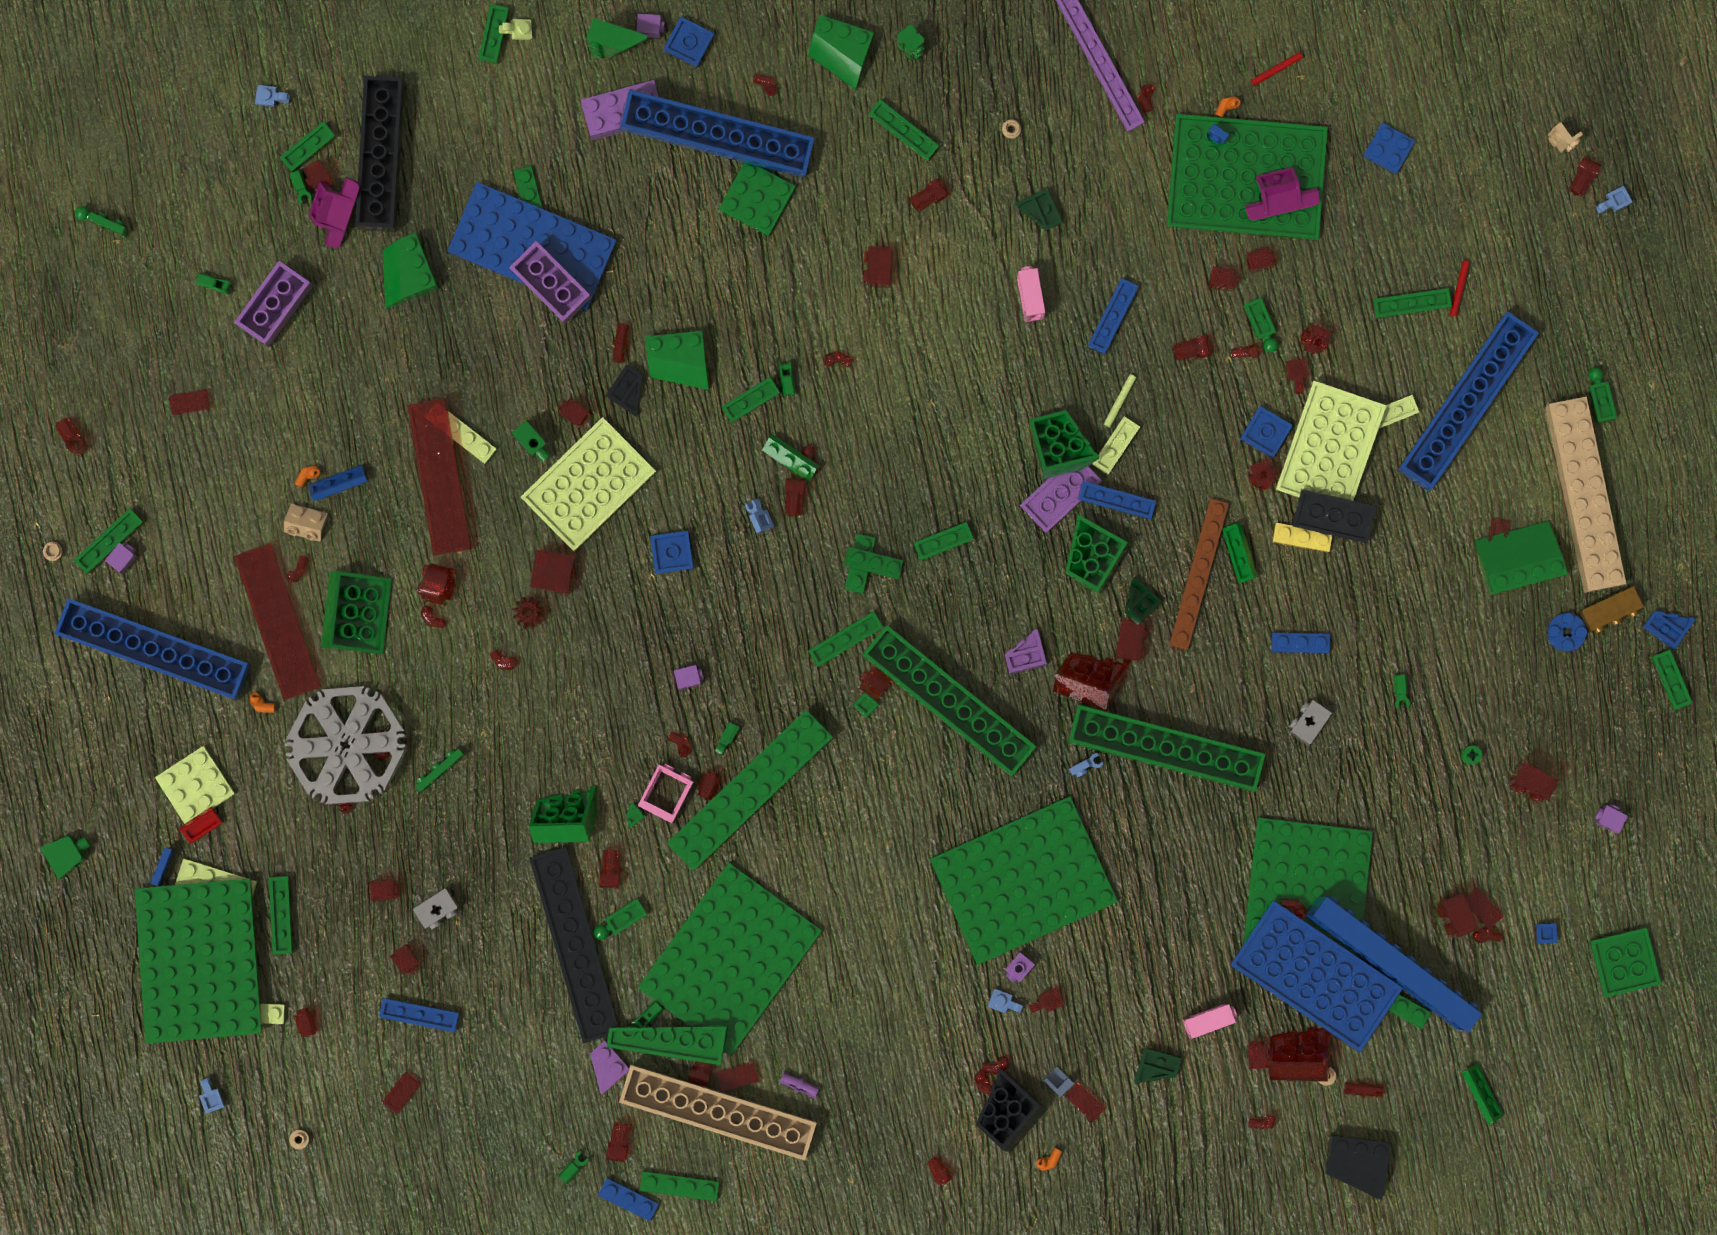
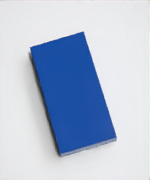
M164 848L151 884L156 886L162 885L175 852L174 849Z

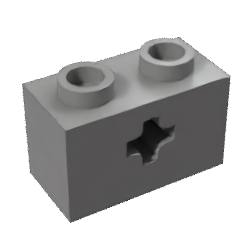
M1314 700L1310 701V703L1305 702L1300 710L1302 712L1299 719L1295 717L1289 726L1292 728L1289 733L1306 745L1312 743L1332 714ZM1311 717V722L1313 723V725L1306 726L1305 724L1307 721L1305 720V718L1308 719Z
M445 888L415 907L413 911L425 929L430 927L433 930L441 924L440 920L447 917V919L455 916L457 914L456 910L460 907L448 888ZM435 905L442 908L440 915L433 913Z

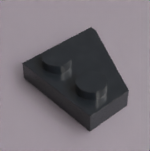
M626 364L605 396L636 417L643 375Z

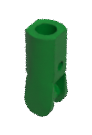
M202 272L199 273L196 280L197 285L227 295L230 293L228 292L230 285H233L229 281ZM218 282L223 283L221 289L217 288Z
M791 361L783 364L778 362L783 395H796ZM790 370V375L783 376L782 371Z
M654 1001L633 1021L631 1026L635 1028L647 1027L664 1009L659 1003ZM642 1017L648 1021L645 1025L639 1021Z

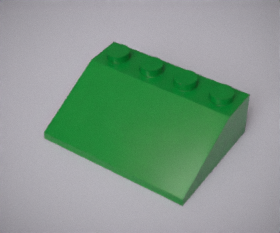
M1549 521L1474 541L1490 596L1564 577L1568 574L1563 555Z
M331 571L329 573L321 648L383 655L392 579Z

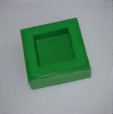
M865 691L852 706L867 718L879 706V703Z

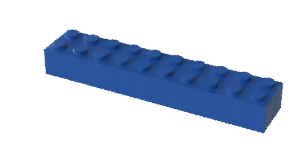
M629 90L627 93L619 125L620 131L802 178L806 175L814 137Z
M1507 311L1501 317L1397 471L1426 491L1432 490L1539 332Z
M69 598L66 601L54 633L63 638L237 701L251 668L249 663Z
M1332 896L1317 898L1305 916L1386 977L1400 985L1406 992L1455 1029L1461 1032H1470L1482 1015L1478 1011L1479 1007L1471 1001L1463 1000L1464 996L1455 989L1447 988L1448 984L1444 980L1431 976L1432 972L1428 968L1418 966L1416 964L1417 960L1410 955L1402 954L1400 952L1402 949L1399 946L1386 942V937L1383 934L1370 930L1371 926L1367 922L1354 918L1355 914L1348 908H1341L1339 906L1340 902Z

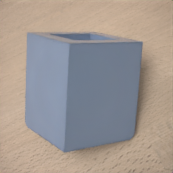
M1055 1067L1043 1079L1059 1097L1074 1084L1058 1067Z

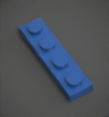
M1121 278L1088 347L1105 355L1139 286Z
M1082 481L1077 499L1147 519L1152 518L1156 501L1085 481Z
M383 998L379 1017L456 1032L459 1013Z

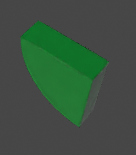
M634 802L630 804L626 814L630 829L646 817Z

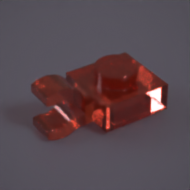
M1305 359L1286 361L1288 381H1294V393L1302 394L1304 392L1302 380L1308 378Z
M1056 987L1040 994L1039 998L1041 1001L1028 1007L1031 1013L1043 1008L1048 1013L1064 1006V1002Z

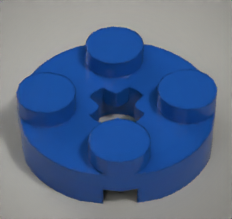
M1560 614L1554 617L1548 625V641L1559 651L1576 650L1585 641L1587 635L1585 624L1574 614ZM1563 628L1571 629L1570 637L1562 635L1564 633Z

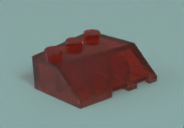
M1069 653L1056 673L1053 692L1106 711L1121 688L1130 661L1123 660V663L1113 662L1111 658H1106L1104 661L1097 660L1090 655Z
M1310 1027L1304 1032L1297 1033L1291 1031L1271 1036L1268 1059L1270 1080L1328 1082L1331 1060L1330 1032L1324 1028L1315 1029Z

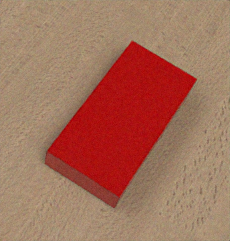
M211 806L180 826L179 829L189 843L192 844L221 825L223 821Z

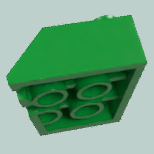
M819 15L808 56L834 73L836 77L846 82L856 91L874 38V32Z
M593 18L586 41L593 57L609 59L646 40L648 35Z
M416 233L398 239L383 249L385 310L439 289Z
M702 331L645 336L650 378L709 391Z
M1067 410L1029 419V427L1044 479L1082 470L1100 459L1090 446L1088 440L1080 432L1079 427Z
M1078 514L1065 573L1085 588L1100 595L1126 552L1128 542Z
M592 786L590 790L583 792L575 790L572 791L571 795L563 797L558 794L538 799L529 823L533 842H589L597 818V786Z

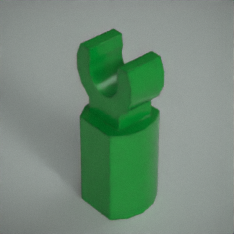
M302 170L290 173L296 193H299L298 202L304 205L302 201L304 196H308L310 202H312L313 197L307 192L308 186Z
M1407 675L1393 676L1395 695H1397L1395 708H1399L1400 701H1404L1406 708H1409L1410 701L1406 697V694H1408Z
M729 722L720 737L721 741L715 752L723 755L728 744L731 745L740 727Z
M582 1151L577 1152L574 1157L575 1160L573 1162L570 1161L558 1175L566 1184L581 1170L580 1166H584L589 1162V1158L583 1162L579 1160V1155Z

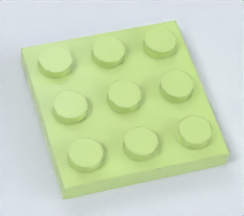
M202 746L155 777L184 824L211 806L214 809L235 795V792L205 746Z

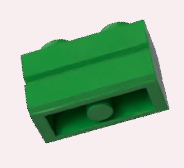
M908 25L897 35V47L904 52V55L910 61L913 59L918 60L925 53V39L917 33V30L912 25Z

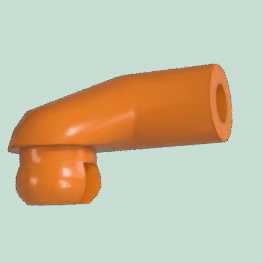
M1235 96L1222 99L1214 115L1223 118L1226 110L1240 106V99Z
M317 466L303 468L294 484L303 488L308 479L319 477L320 469Z
M253 692L250 695L249 701L257 712L275 713V703H265L257 692Z
M1053 1148L1049 1157L1037 1160L1036 1166L1042 1171L1055 1168L1063 1151Z

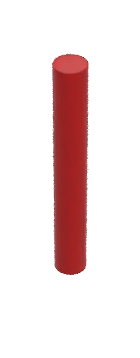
M1300 52L1292 55L1251 79L1252 85H1258L1301 60L1303 56Z
M1466 260L1462 262L1449 315L1451 317H1457L1470 265V262Z

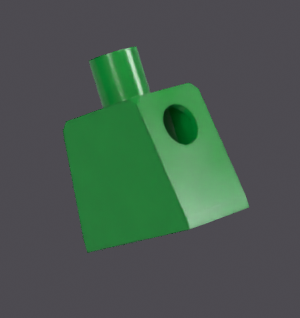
M527 420L512 432V435L531 456L535 454L541 462L551 455L544 448L546 442ZM531 439H534L537 442V446L535 448H533L529 444V441Z
M66 836L44 845L40 849L58 879H64L86 860L82 851L91 845L85 836L78 841L73 836Z

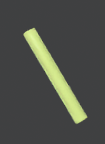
M1130 374L1103 424L1104 426L1111 427L1136 380L1134 375Z

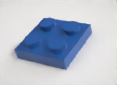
M680 17L663 51L698 68L714 37V33Z
M1382 122L1363 157L1397 174L1415 140Z
M1259 406L1240 439L1273 459L1293 425Z
M688 531L650 536L655 574L693 569Z

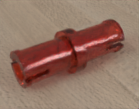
M617 324L616 337L613 340L614 351L612 361L615 363H624L625 347L628 346L626 340L629 325Z
M1345 1082L1344 1094L1361 1095L1362 1098H1366V1096L1384 1097V1085H1368L1367 1082L1362 1084Z

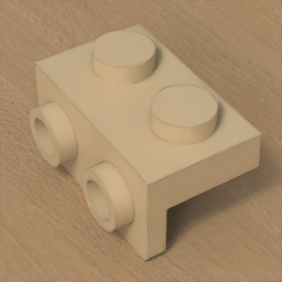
M1560 122L1549 132L1548 139L1552 146L1557 147L1561 153L1564 150L1569 152L1581 142L1580 138L1583 133L1579 132L1574 137H1571Z
M291 504L284 520V532L292 536H300L308 540L320 542L328 513Z

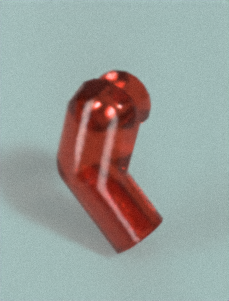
M806 445L802 449L801 454L819 465L816 471L818 473L823 465L814 460V447Z
M427 605L424 606L420 611L424 622L428 626L444 629L446 620L434 617L432 608Z

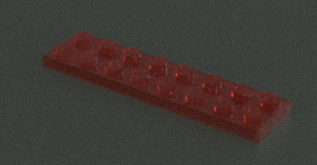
M446 398L409 404L407 408L433 556L471 550Z
M267 544L234 556L283 700L286 701L321 688L272 545Z

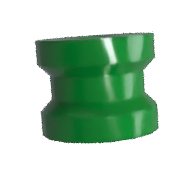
M1473 745L1465 747L1461 752V759L1467 765L1477 764L1482 759V751L1479 747Z

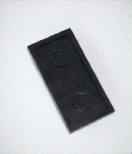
M1301 489L1292 526L1368 544L1377 506Z

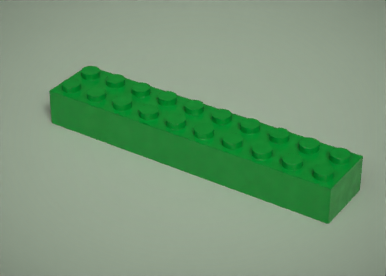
M888 625L884 627L862 654L867 661L1010 777L1015 774L1037 747Z
M1077 705L1067 742L1250 792H1256L1265 758L1264 753L1082 705Z
M805 710L675 834L667 844L692 871H695L825 747L833 737Z

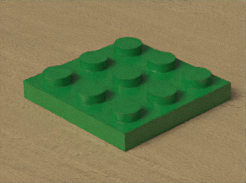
M743 163L718 210L769 237L796 186L759 166Z
M1647 928L1589 941L1604 998L1661 985Z

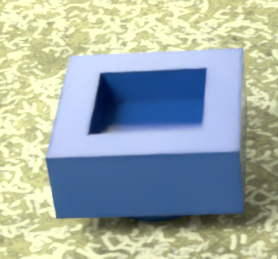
M1215 124L1212 125L1208 132L1209 138L1217 144H1224L1229 136L1228 133Z
M1536 924L1537 944L1557 943L1556 924Z

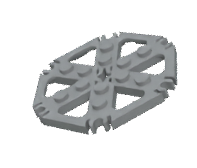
M368 687L322 689L325 697L323 693L318 691V701H314L312 697H309V702L305 701L286 738V741L293 740V743H285V746H292L293 751L286 753V756L294 757L286 760L307 794L312 796L313 799L322 794L320 802L326 805L371 802L367 794L369 798L374 800V790H378L380 794L384 793L380 787L381 785L387 791L406 753V750H399V748H407V745L400 744L399 740L406 738L407 735L398 734L399 732H406L384 696L375 692V695L370 697L372 689ZM354 695L356 697V704L344 724L332 705L331 700L336 696ZM377 708L381 709L391 724L390 730L382 733L364 734ZM309 714L316 716L328 737L302 739L299 736V731ZM347 741H349L348 744L350 745V748H345V750H343L344 747L342 746V743H346ZM390 752L392 759L384 775L377 777L364 754ZM328 757L318 779L310 782L300 767V761L307 758ZM346 767H348L359 785V791L356 794L336 795L334 791Z

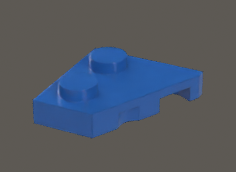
M1654 611L1643 625V628L1674 650L1696 619Z

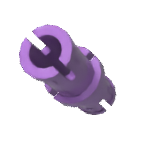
M785 1071L779 1082L791 1087L797 1093H804L814 1099L820 1088L804 1081V1078L799 1079Z

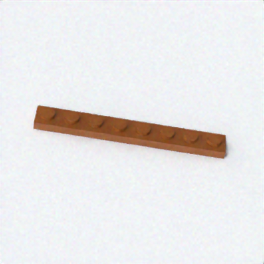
M1212 498L1209 500L1169 646L1186 651L1189 648L1229 503Z

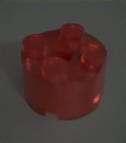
M433 563L424 565L422 570V576L424 577L422 583L418 585L417 594L421 595L423 601L446 606L447 603L445 601L446 599H451L456 579H452V574H456L455 569Z

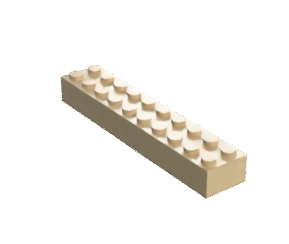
M1587 397L1548 404L1545 410L1584 593L1623 586L1626 584Z
M633 1064L630 1065L619 1103L802 1160L806 1159L817 1123L810 1119Z

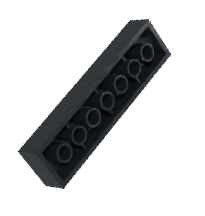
M364 76L358 169L360 189L357 195L355 226L358 230L396 232L405 82L402 77Z

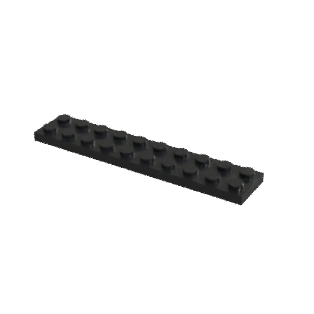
M563 847L530 857V863L582 1042L584 1044L607 1037L609 1028H619L568 849Z

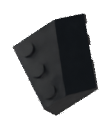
M999 1068L997 1079L990 1089L991 1093L987 1103L983 1106L976 1126L1003 1151L1011 1153L1048 1108L1021 1083Z
M1329 1135L1325 1174L1382 1200L1387 1180L1390 1143Z

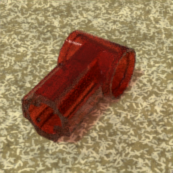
M1584 156L1568 190L1576 196L1583 197L1591 181L1594 180L1599 172L1601 165Z
M937 178L927 184L926 188L911 196L909 200L914 209L920 212L934 202L942 201L950 193L941 179Z
M1209 335L1194 338L1192 341L1173 344L1176 361L1193 357L1204 358L1213 355Z
M68 417L57 422L55 427L65 442L68 451L76 456L85 454L87 444L80 436L72 420ZM80 442V447L77 450H73L74 443Z
M786 478L785 515L801 516L805 479Z
M603 850L602 870H600L599 877L600 888L619 889L620 851Z
M695 1061L688 1082L707 1087L712 1064Z
M614 1122L611 1140L608 1143L606 1152L607 1160L625 1163L628 1150L627 1141L630 1132L629 1124Z

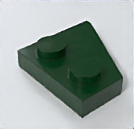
M1048 188L1014 203L1019 210L1045 231L1063 224Z
M1135 576L1130 583L1124 613L1139 625L1162 603V600Z
M1144 1046L1134 1083L1140 1084V1082L1177 1077L1182 1057Z

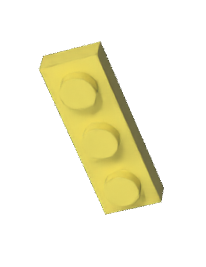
M1275 523L1272 542L1330 552L1332 535L1301 529L1292 525Z

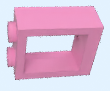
M1032 266L1021 268L1022 271H1018L1017 281L1025 322L1042 320L1045 316V308L1038 269H1033Z
M664 763L663 766L658 765L638 806L673 824L694 782L690 781L691 776L683 772L678 775L673 772L675 768ZM662 772L687 784L672 814L647 802Z
M1223 1004L1184 1018L1182 1021L1188 1037L1193 1039L1236 1023L1234 1018H1237L1234 1007L1229 1004Z

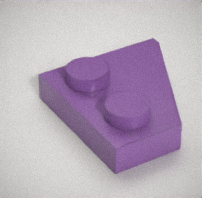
M1034 629L1028 637L1021 640L1015 648L1005 654L1009 675L1047 665L1038 629Z
M603 1041L590 1053L601 1094L605 1093L630 1069L612 1048L606 1047V1041Z

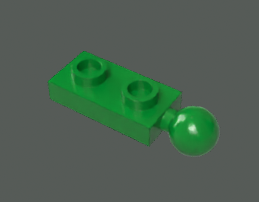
M79 206L75 210V216L80 221L89 220L125 238L129 232L124 227L125 224L116 219L112 222L107 219V215L100 212L94 214L86 206Z
M1262 298L1244 304L1243 307L1257 340L1264 338L1263 347L1265 351L1269 353L1275 352L1278 349V341L1272 338L1271 335L1275 334L1276 330Z
M1593 367L1589 370L1588 377L1594 382V385H1590L1588 388L1597 423L1615 420L1617 415L1608 381L1602 383L1601 380L1604 376L1602 369Z
M637 898L605 918L607 925L596 926L594 936L598 940H604L609 936L610 931L617 935L648 914Z

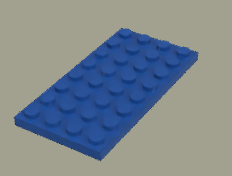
M476 182L447 252L525 284L509 267L537 241L592 296L582 307V309L588 311L617 240Z
M1275 901L1271 902L1230 964V966L1358 1052L1362 1051L1403 989L1400 985Z

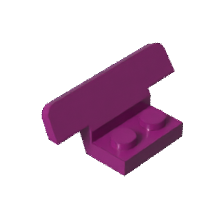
M1293 167L1257 175L1256 182L1261 192L1262 201L1244 206L1247 217L1254 221L1316 206L1319 203L1318 188L1300 192L1298 178Z
M349 177L345 178L341 193L332 191L326 182L320 181L309 212V217L316 226L329 229L324 244L332 248H338L342 243L360 189L359 182Z

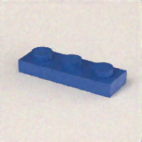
M360 465L308 486L313 501L353 486L361 485L367 482L363 466Z
M1271 633V652L1329 654L1330 634Z
M606 1178L598 1196L648 1221H651L659 1204L609 1178Z

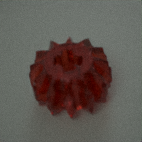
M523 597V604L519 601L516 602L519 609H512V611L518 613L513 616V619H519L516 623L518 626L524 622V629L528 628L529 623L531 628L534 629L535 621L537 624H541L538 617H545L544 614L539 613L545 609L543 606L538 607L541 603L539 600L533 604L534 598L530 597L529 603H527V599ZM527 608L533 611V614L531 613L532 616L529 618L527 615H524Z

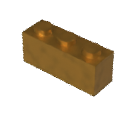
M1633 586L1578 613L1585 624L1587 632L1594 631L1596 634L1605 630L1604 625L1611 623L1613 626L1623 621L1621 617L1628 615L1630 618L1639 614V609L1644 606Z

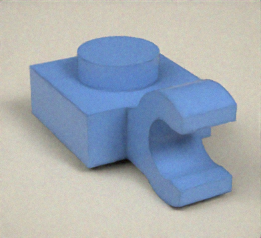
M258 85L255 104L275 107L276 102L289 103L290 95L284 92L277 93V87Z
M1622 186L1605 195L1607 201L1600 203L1595 208L1599 214L1611 207L1616 212L1630 205L1632 200L1625 187Z
M758 498L745 504L747 511L752 513L749 517L756 533L774 528L768 511L762 510Z
M1098 753L1068 769L1071 776L1076 774L1077 777H1080L1088 772L1086 770L1088 767L1100 768L1103 762L1099 764L1093 762Z
M994 989L988 1007L1006 1014L1008 1008L1021 1013L1023 1005L1012 1002L1011 998L1013 995Z
M209 1077L202 1079L200 1083L204 1094L199 1095L205 1113L207 1114L225 1107L219 1088L213 1090Z

